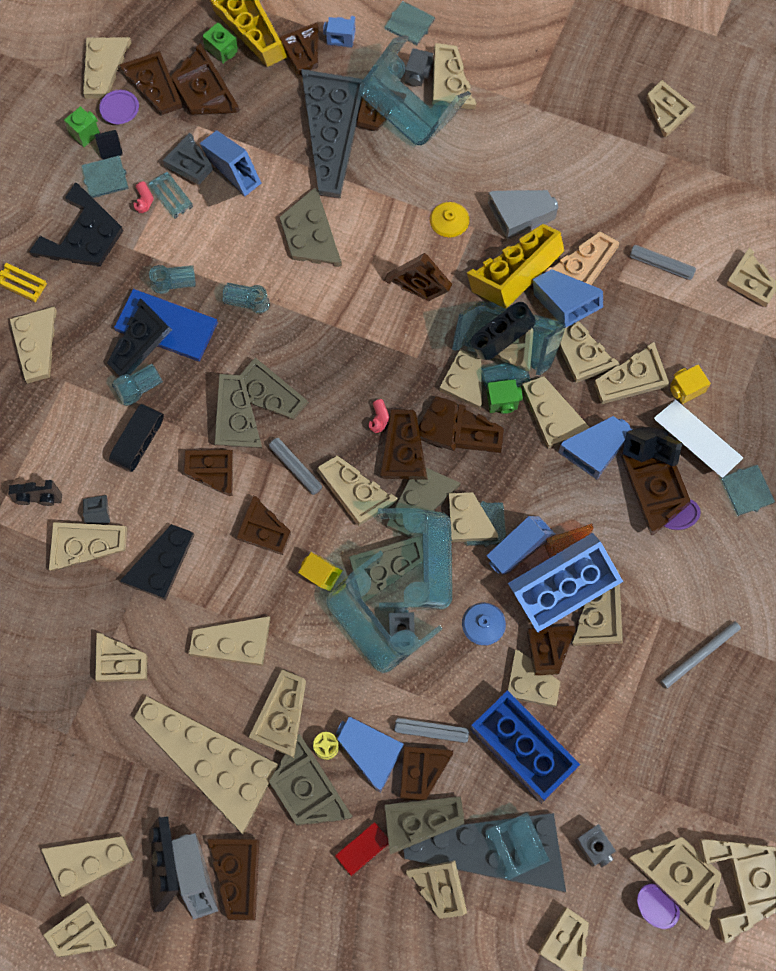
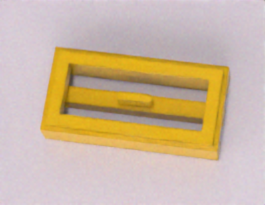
M5 263V269L0 271V286L36 303L47 285L46 281ZM11 272V273H13V274H15V275H17V276H19V277H22V278H24V279H26V280H28V281H30V282H32V283H35V284L39 285V287H37V286H35V285H33V284H31V283H29V282H26V281H24V280H22V279H20V278H18V277H16V276H14V275H11V274H9V273ZM7 278V279H9V280H11V281H13V282H15V283H17V284H19V285H21V286H23V287H26V288H28V289L34 291L35 293H34V294L29 293V292H27V291H25V290H23V289H21V288H19V287H17V286H14V285H12V284H10V283H8V282H6V281H4V280Z

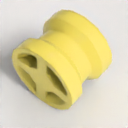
M323 732L314 739L313 747L319 758L329 760L337 755L339 743L334 734Z

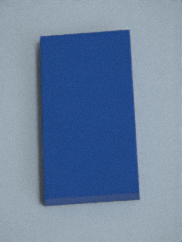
M133 289L114 327L115 331L122 334L126 333L129 327L127 323L130 317H134L138 309L137 304L141 298L172 328V331L160 342L158 347L200 362L218 324L217 319Z

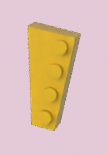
M542 224L520 238V243L504 248L502 250L503 254L493 260L491 258L487 259L478 270L472 269L467 272L472 292L507 309L533 283V279L541 275L564 252L560 231Z

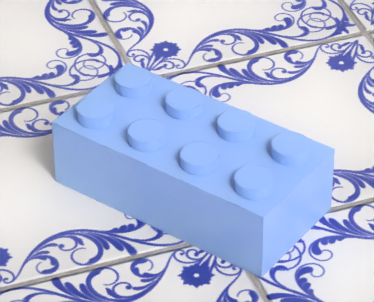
M591 533L512 580L508 585L538 633L622 583L623 580L601 541Z

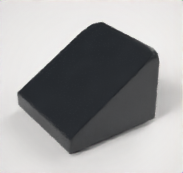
M117 130L95 134L102 159L123 155Z

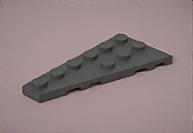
M301 69L319 195L341 198L366 80Z
M554 813L464 824L403 849L405 860L429 865L455 861L458 871L566 892Z

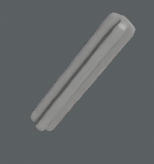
M634 245L630 252L631 258L689 280L693 278L696 268L638 245Z
M275 438L269 443L270 449L312 495L317 494L322 489L321 483L279 438Z
M397 718L395 722L396 733L466 743L469 737V729L465 727Z

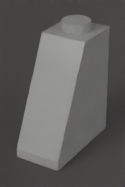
M548 190L491 191L488 196V205L507 240L555 220L557 210L559 209L557 200L551 197Z
M196 834L182 835L178 839L172 840L181 895L193 919L218 912L204 855Z

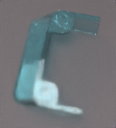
M407 35L392 39L360 84V94L413 144L424 145L455 116L471 93L466 91L457 95L451 104L447 101H439L430 109L400 81L405 73V64L397 54L409 39Z
M481 301L461 312L458 317L452 350L457 351L461 347L467 346L468 350L476 352L471 345L472 336L506 309L495 303ZM534 315L535 325L532 327L534 333L531 365L533 369L537 370L536 375L541 376L553 363L566 325L556 320Z
M418 508L378 509V519H403V525L407 531L423 533L424 582H414L405 588L404 602L379 603V611L396 609L443 610L447 608L452 602L450 518L442 512Z
M380 550L331 591L326 603L329 611L375 670L381 673H388L439 634L442 628L439 625L421 640L409 630H401L393 637L389 635L361 599L371 588V579L366 572L383 559L384 554Z

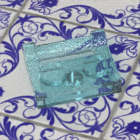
M528 812L485 831L488 839H492L506 871L504 875L507 881L550 861ZM506 831L522 864L516 868L501 837V833Z

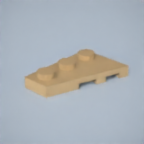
M130 37L87 38L84 77L85 99H103L106 94L110 93L116 79L119 64H122L127 48L129 49L131 44Z
M435 43L432 104L475 110L476 102L471 96V87L469 81H466L463 72L464 66L457 46Z
M55 307L10 319L27 384L50 377L52 339L55 331L54 319L56 318L57 311Z
M556 318L549 320L548 325L576 383L619 366L620 363L615 358L612 359L605 348L588 334L589 331L579 321L564 328Z
M653 342L646 349L636 353L620 366H616L596 379L594 385L601 404L668 387L669 381Z
M335 456L317 469L319 475L358 526L392 506L398 500L394 495H389L383 491L380 485L374 481L371 482L360 474V471L339 456Z
M53 522L49 571L124 552L126 549L127 527Z
M281 670L249 735L251 740L294 758L306 685L305 679Z
M123 836L41 849L62 897L135 861Z

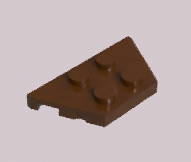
M201 43L195 47L196 51L190 58L187 57L182 66L171 76L174 86L190 113L194 115L240 112L238 104Z
M425 253L390 271L384 279L389 284L392 280L404 284L403 290L427 301L449 292L452 286L448 278Z
M622 452L621 458L651 536L655 535L690 505V497L677 465L670 466L655 458L640 462Z

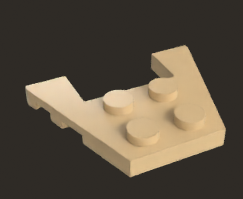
M699 839L705 864L731 859L743 911L717 918L722 941L728 943L734 940L735 936L743 931H748L754 924L776 912V847Z

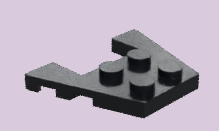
M75 182L66 195L65 200L67 203L83 211L61 245L39 236L29 252L31 256L37 258L43 256L49 257L50 260L59 261V259L70 260L72 263L101 267L122 234L123 228Z

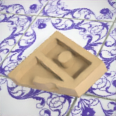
M515 650L508 691L517 700L556 707L560 681L552 675L534 676L532 660L519 650Z
M455 861L410 868L406 871L408 877H413L421 888L420 893L425 900L431 903L432 909L439 919L463 916L467 913Z
M564 907L537 953L563 971H583V960L586 957L587 947L585 939L588 936L589 922L567 907Z

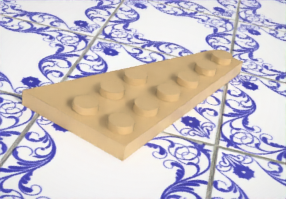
M146 696L134 719L233 825L244 834L279 764Z

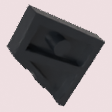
M45 480V486H36L35 482L9 485L8 495L19 505H29L30 502H35L43 506H53L54 503L62 502V493L53 480Z

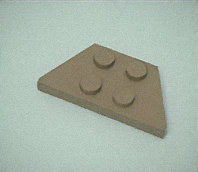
M314 188L280 216V222L292 260L310 261L317 264L327 262L333 263L337 267L342 266L318 189Z
M298 734L294 758L285 754L280 766L269 781L297 826L351 819L353 816L301 735Z

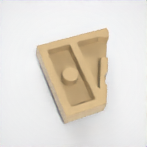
M663 80L646 97L665 138L695 109L694 105Z
M749 248L726 285L767 307L776 292V281L768 274V270L763 263L759 264L753 256L754 251Z
M533 328L494 358L525 371H530Z
M460 349L439 391L480 410L482 405L481 358Z
M473 492L449 493L451 542L498 540V533Z
M97 633V682L147 680V655L145 653L132 649L101 633Z
M86 903L44 934L57 957L104 950L117 946L90 903Z

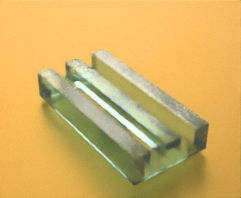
M168 172L149 183L150 188L174 219L178 217L179 213H185L187 208H193L192 202ZM165 179L183 200L184 204L181 205L163 182ZM158 184L165 191V193L168 195L171 201L175 204V206L177 207L176 209H174V207L170 204L167 198L157 187Z

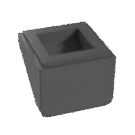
M107 495L83 499V517L86 524L105 525L110 523Z

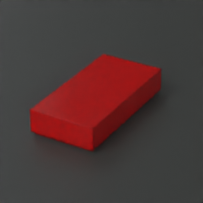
M374 822L337 853L335 857L352 877L389 845L388 838Z

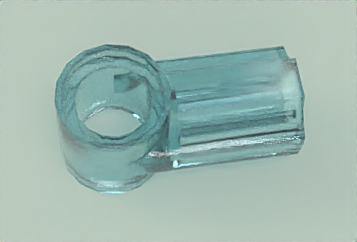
M157 265L151 268L149 272L152 290L158 294L167 293L170 289L196 286L193 265L174 268ZM158 278H165L163 281H156Z
M227 283L224 287L222 301L225 304L250 308L255 313H264L270 307V300L266 289L260 285L248 287ZM258 297H263L259 302L254 301Z
M506 362L481 368L482 380L486 389L487 384L490 382L516 379L517 386H521L523 383L531 380L528 371Z
M150 364L131 376L126 374L118 377L112 383V387L123 405L128 406L137 402L143 393L161 384L163 381L155 366Z

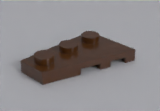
M160 51L119 64L120 70L161 115L183 108Z
M413 409L391 410L380 474L383 479L428 480L417 415Z
M207 839L214 860V869L217 872L221 887L220 892L227 920L256 921L259 840Z

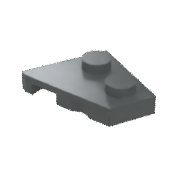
M188 133L163 160L166 168L198 185L213 171L210 161L204 156L200 146H197L191 133Z

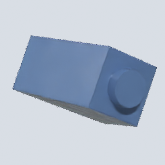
M216 130L200 143L208 160L243 196L248 195L262 184L247 151Z
M553 269L533 279L534 296L564 328L603 308V291L600 288Z
M612 416L563 441L558 453L597 480L624 445L626 432L633 429L630 428V425L625 420Z
M528 516L487 555L491 560L489 564L497 573H510L550 540L555 533L541 517Z
M349 717L346 722L342 721L337 729L338 743L374 789L381 793L403 749V743Z

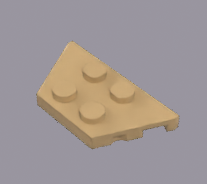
M683 837L632 855L629 858L704 931H707L710 926L709 921L712 908L717 897V887H719L722 876L711 863L705 864L702 855Z

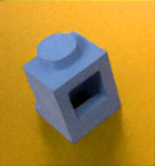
M351 16L350 19L329 17L328 22H324L323 35L327 36V45L353 48L356 30L355 16Z

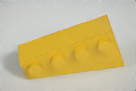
M209 0L214 12L267 67L287 58L283 45L259 0Z

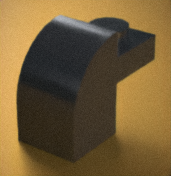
M653 427L636 428L626 432L623 454L640 462L655 458L670 466H675L679 462L682 442L669 437V432L663 429Z

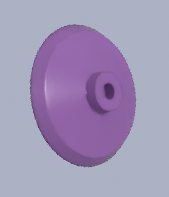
M115 90L103 97L99 109L106 121L113 124H123L136 116L139 110V103L131 92Z
M691 500L690 505L666 524L665 527L672 530H684L691 527L700 518V507Z
M648 884L639 891L638 907L641 915L649 924L660 929H668L678 922L680 916L679 906L656 884Z

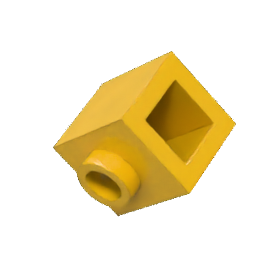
M696 365L688 370L683 368L676 372L670 389L673 396L684 404L706 393L711 383L700 366Z
M310 552L309 556L305 557L302 561L301 569L298 573L320 588L331 591L343 570L323 557Z

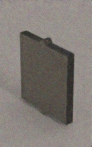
M217 167L213 168V171L198 185L200 188L199 193L203 194L208 207L241 194Z

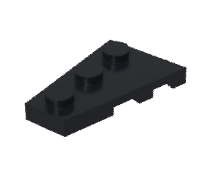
M141 298L137 304L138 309L134 317H130L127 323L129 327L126 333L117 342L107 362L124 380L131 375L172 331V328Z
M171 524L120 580L121 584L166 600L195 536L194 532Z
M158 817L149 829L152 856L153 912L164 911L179 891L168 817Z

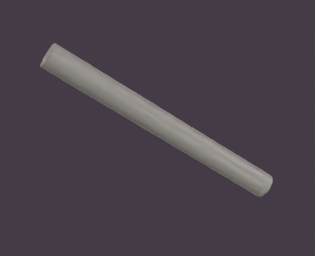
M735 621L663 678L660 681L665 689L669 688L741 629L740 625Z

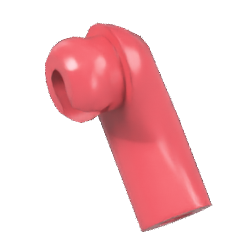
M139 182L136 185V189L141 197L137 199V203L134 202L133 206L139 213H145L149 210L154 197L146 182Z
M383 399L372 403L376 416L372 421H369L368 426L374 433L382 432L390 420Z

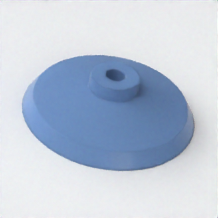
M482 602L474 604L466 610L462 619V628L466 637L473 643L491 645L503 636L506 620L498 607Z

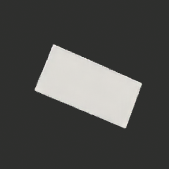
M677 400L673 401L654 417L659 424L722 478L743 459L739 453Z

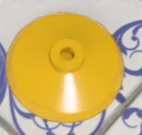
M443 202L437 205L430 214L432 229L443 237H457L463 234L469 226L470 218L467 210L455 202Z

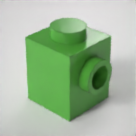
M218 22L202 35L204 48L222 64L226 60L233 58L238 51L236 37Z
M81 106L64 119L69 134L83 148L95 139V134L100 133L97 126L98 120L91 111L86 112Z
M516 379L487 384L486 393L490 413L501 412L502 414H508L518 409L519 401H522L521 387H517Z

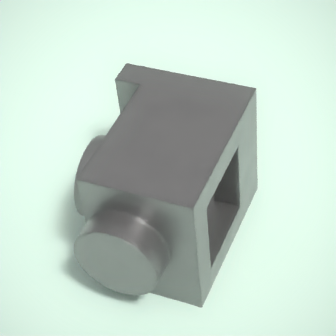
M412 48L405 69V82L413 86H422L424 78L428 79L430 70L433 67L434 53Z
M396 609L394 613H389L390 647H414V612H409L407 609ZM398 626H405L406 631L398 632Z
M599 824L575 840L592 867L599 864L602 868L614 859L611 854L616 852ZM596 842L602 845L603 849L601 852L594 850Z

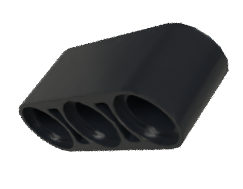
M516 302L477 331L471 338V345L481 359L490 360L532 329L535 325V317L526 303Z
M140 404L114 446L109 462L129 472H133L159 430L164 414L149 406Z

